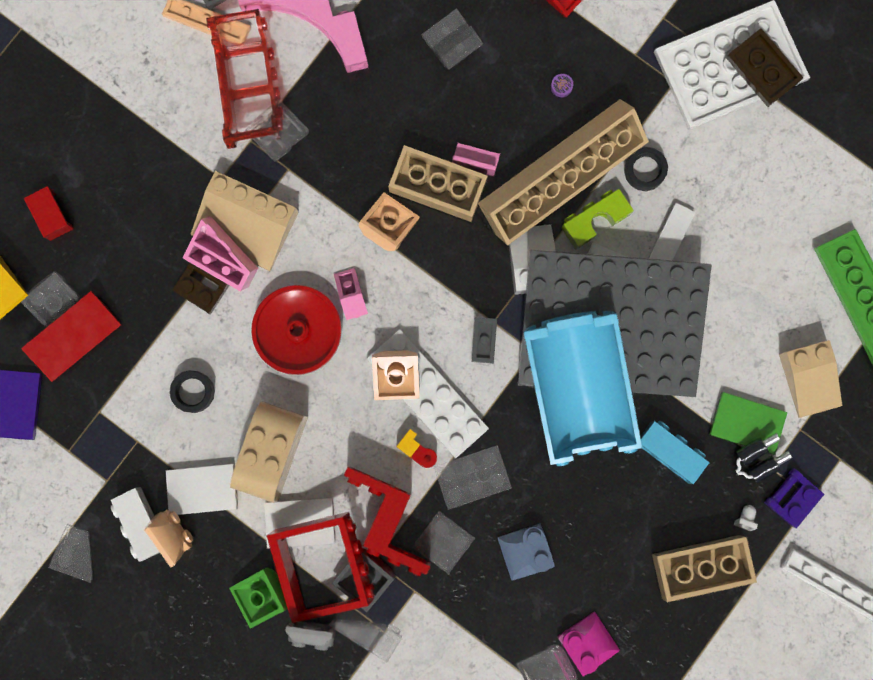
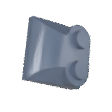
M540 523L497 537L511 581L538 572H545L555 567Z

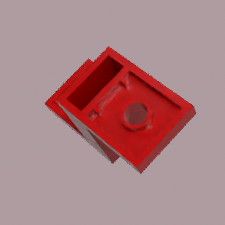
M347 467L344 476L348 477V483L360 487L362 484L369 487L368 491L377 496H381L382 493L386 494L363 544L367 548L366 552L376 557L382 554L388 557L387 561L396 566L404 564L409 567L408 571L415 575L421 576L422 573L427 575L430 568L429 561L390 544L411 494L353 467Z

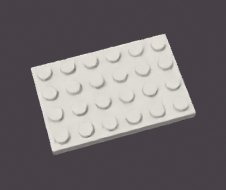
M775 0L654 50V54L689 130L761 100L726 59L730 52L760 28L763 29L804 77L798 84L810 79Z

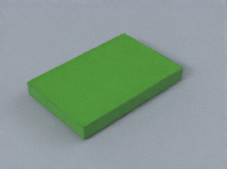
M721 392L709 435L743 446L759 437L765 440L775 433L780 438L788 412ZM779 441L768 447V454H776Z

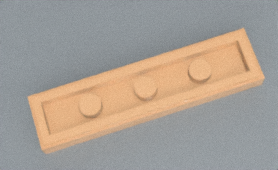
M167 0L162 12L165 18L240 47L244 46L251 30V26L186 0Z

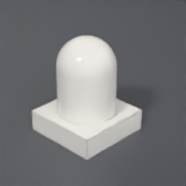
M746 505L742 510L740 519L735 520L734 525L749 531L757 529L758 524L754 523L756 516L755 507Z

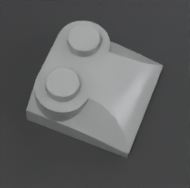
M290 621L286 626V632L288 634V641L292 642V646L305 647V645H313L314 649L328 650V647L333 646L336 626L305 621L292 623Z

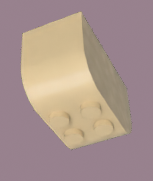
M261 401L253 415L236 462L230 488L273 503L278 502L308 417Z

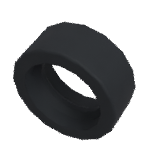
M644 147L638 149L629 157L625 164L624 174L627 182L633 188L640 191H650L657 188L664 181L668 173V163L662 152L655 148ZM650 157L656 161L659 172L654 180L644 182L634 175L633 167L639 158Z
M188 370L181 372L174 378L170 385L169 394L176 408L183 412L198 413L210 406L214 399L215 389L213 382L208 376L199 371ZM188 379H197L205 387V396L198 404L188 405L180 398V387Z

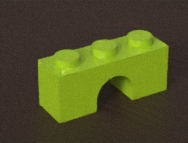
M612 189L601 196L602 200L595 204L592 201L582 208L584 212L577 216L573 213L564 219L565 224H563L561 229L575 250L594 239L597 235L591 224L593 218L598 216L604 217L613 227L632 214L634 210L620 189L615 192Z

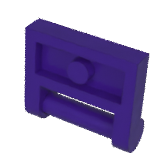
M792 468L788 473V478L771 498L768 497L764 503L793 528L797 529L825 494L798 470ZM797 481L800 486L781 507L778 503Z

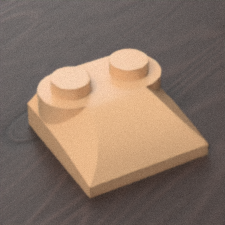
M383 193L361 219L358 226L363 235L387 251H395L420 217L386 193Z
M404 350L382 351L372 355L374 400L419 399L418 353Z
M165 510L156 514L144 529L170 567L174 566L183 553L192 547L193 537L188 530H184L180 525V518L174 511Z

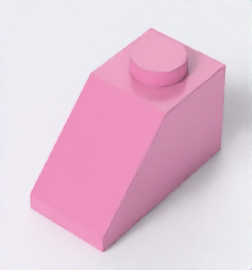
M355 268L334 274L346 320L368 314Z

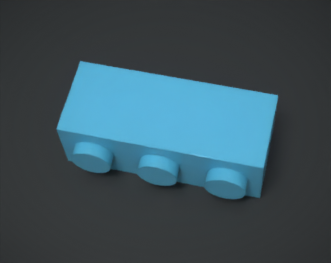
M650 422L640 435L642 449L688 484H694L710 463L704 459L706 455L697 448L692 450L686 445L688 441L680 435L674 436L669 432L670 428L663 422Z

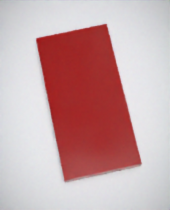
M91 290L21 349L46 377L53 382L116 330L121 323Z

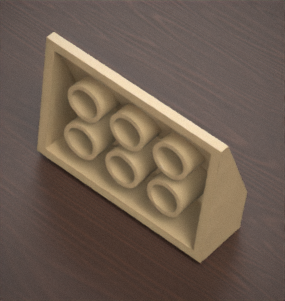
M215 171L205 190L191 235H194L201 219L211 216L255 265L271 271L294 224L298 211L294 206Z

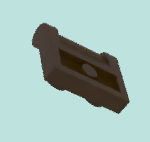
M189 262L172 291L211 315L230 285ZM194 272H198L219 287L216 292L193 278Z

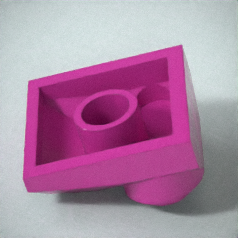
M595 611L557 636L582 676L593 673L598 666L620 651Z

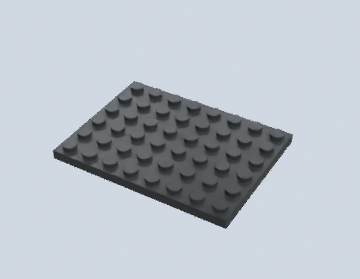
M530 250L518 384L534 385L524 336L525 329L532 325H536V328L541 327L542 321L564 315L596 311L597 315H603V311H612L617 314L631 392L696 397L712 264Z

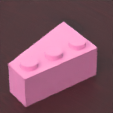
M211 216L201 219L183 259L239 291L248 288L258 267Z

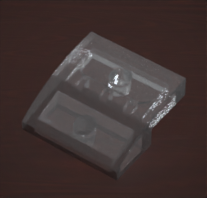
M457 8L421 34L425 42L448 70L483 44L472 26H468Z
M280 99L267 108L245 129L248 135L274 162L288 153L294 144L309 133V129Z

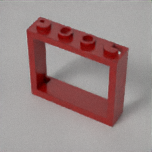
M350 512L275 529L266 535L292 623L366 607L374 600V586L369 582V568L367 563L363 561L361 554L363 551L362 543L359 539L357 540L355 533L356 523H353ZM338 525L359 598L306 610L285 538Z

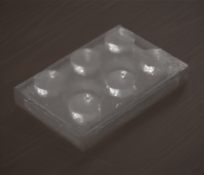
M498 445L434 466L448 510L512 488Z

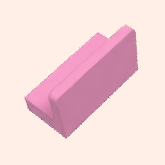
M457 143L452 163L494 177L500 154Z

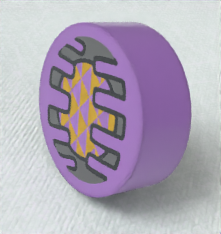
M566 74L556 75L551 83L553 94L558 97L568 96L573 89L571 77Z

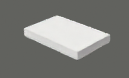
M234 464L166 470L168 510L180 515L238 509L236 490L230 488Z
M332 498L264 503L266 535L275 529L333 515ZM334 526L285 539L288 547L335 543ZM266 536L267 548H270L269 543H268V539H267V536Z

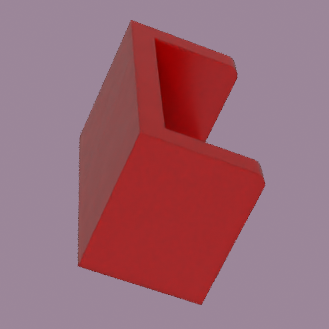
M47 186L25 197L24 200L42 236L51 241L73 230V227L66 221L54 198L56 195L55 191Z

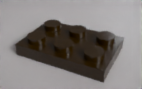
M762 28L726 56L730 64L767 107L771 106L804 79Z

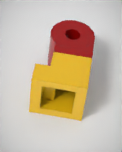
M409 429L396 447L422 467H433L437 462L436 453L434 450L424 448L416 442L414 438L417 434Z

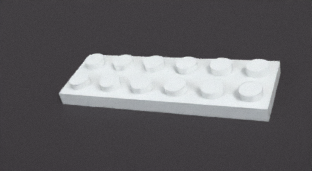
M399 329L372 353L367 360L372 364V355L382 351L408 350L418 353L419 399L403 400L456 459L489 428Z

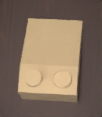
M830 340L779 354L798 418L842 406L837 363Z

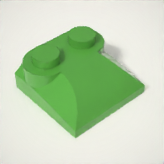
M268 567L229 588L249 628L288 609L279 577L274 570Z

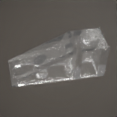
M333 618L329 626L385 662L389 661L402 640V635L399 634L401 630L390 623L387 626L384 623Z

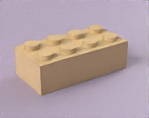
M404 145L388 187L389 192L472 222L488 176Z
M737 535L652 554L661 596L666 602L757 583L747 537Z

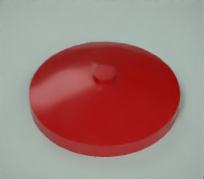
M292 285L272 292L260 303L253 317L251 333L255 349L266 364L285 374L304 375L317 371L332 359L340 345L342 325L337 309L323 293L311 287Z

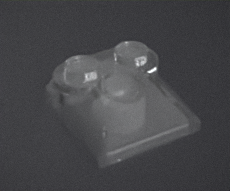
M54 271L34 286L21 303L46 328L81 300V298L66 283L65 279Z
M438 511L412 547L449 574L470 547L475 537Z
M558 644L550 645L545 650L516 663L524 680H577V674L567 654Z

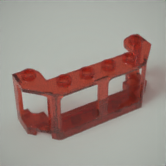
M259 9L206 18L207 28L211 30V43L215 53L224 117L222 136L227 148H236L237 142L241 140L274 135L277 140H281L284 114L282 106L278 107L277 100H281L279 87H275L274 80H278L276 67H272L271 61L275 60L273 47L268 45L265 30H268L266 17L261 16ZM256 18L261 37L260 41L229 47L224 45L219 24ZM264 53L268 84L233 90L231 88L228 60L234 57ZM270 94L273 112L271 114L272 127L238 132L234 109L235 100Z

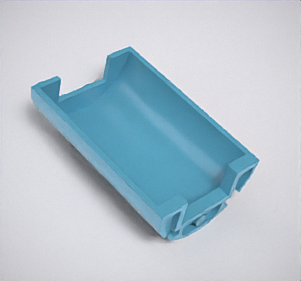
M596 311L581 312L548 319L541 322V327L536 328V325H532L525 329L524 336L551 465L563 466L569 464V461H574V453L585 455L590 453L591 450L607 451L612 449L613 446H618L619 452L633 453L637 449L642 448L617 314L612 311H603V315H597Z

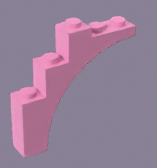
M238 0L242 13L277 11L294 15L312 24L333 43L342 57L347 73L368 68L354 11H342L337 16H333L329 0Z

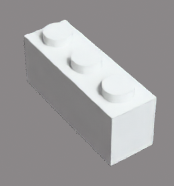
M141 487L134 488L112 499L113 505L111 510L116 518L119 517L122 524L120 526L121 532L125 538L129 539L132 545L130 547L132 556L135 559L138 558V561L141 562L160 553L144 530L154 514Z

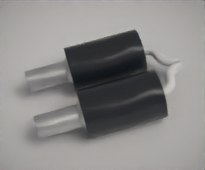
M777 433L765 440L759 437L736 451L739 458L737 459L738 468L735 471L738 475H744L748 479L754 478L759 483L780 471L781 468L779 466L790 460L792 456L789 451L777 458L771 455L750 467L748 470L751 475L740 471L741 460L746 466L768 453V447L781 440Z

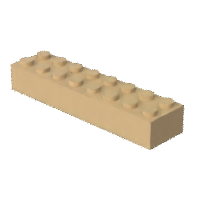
M621 99L481 200L478 205L494 233L508 246L647 144L649 141L635 108Z

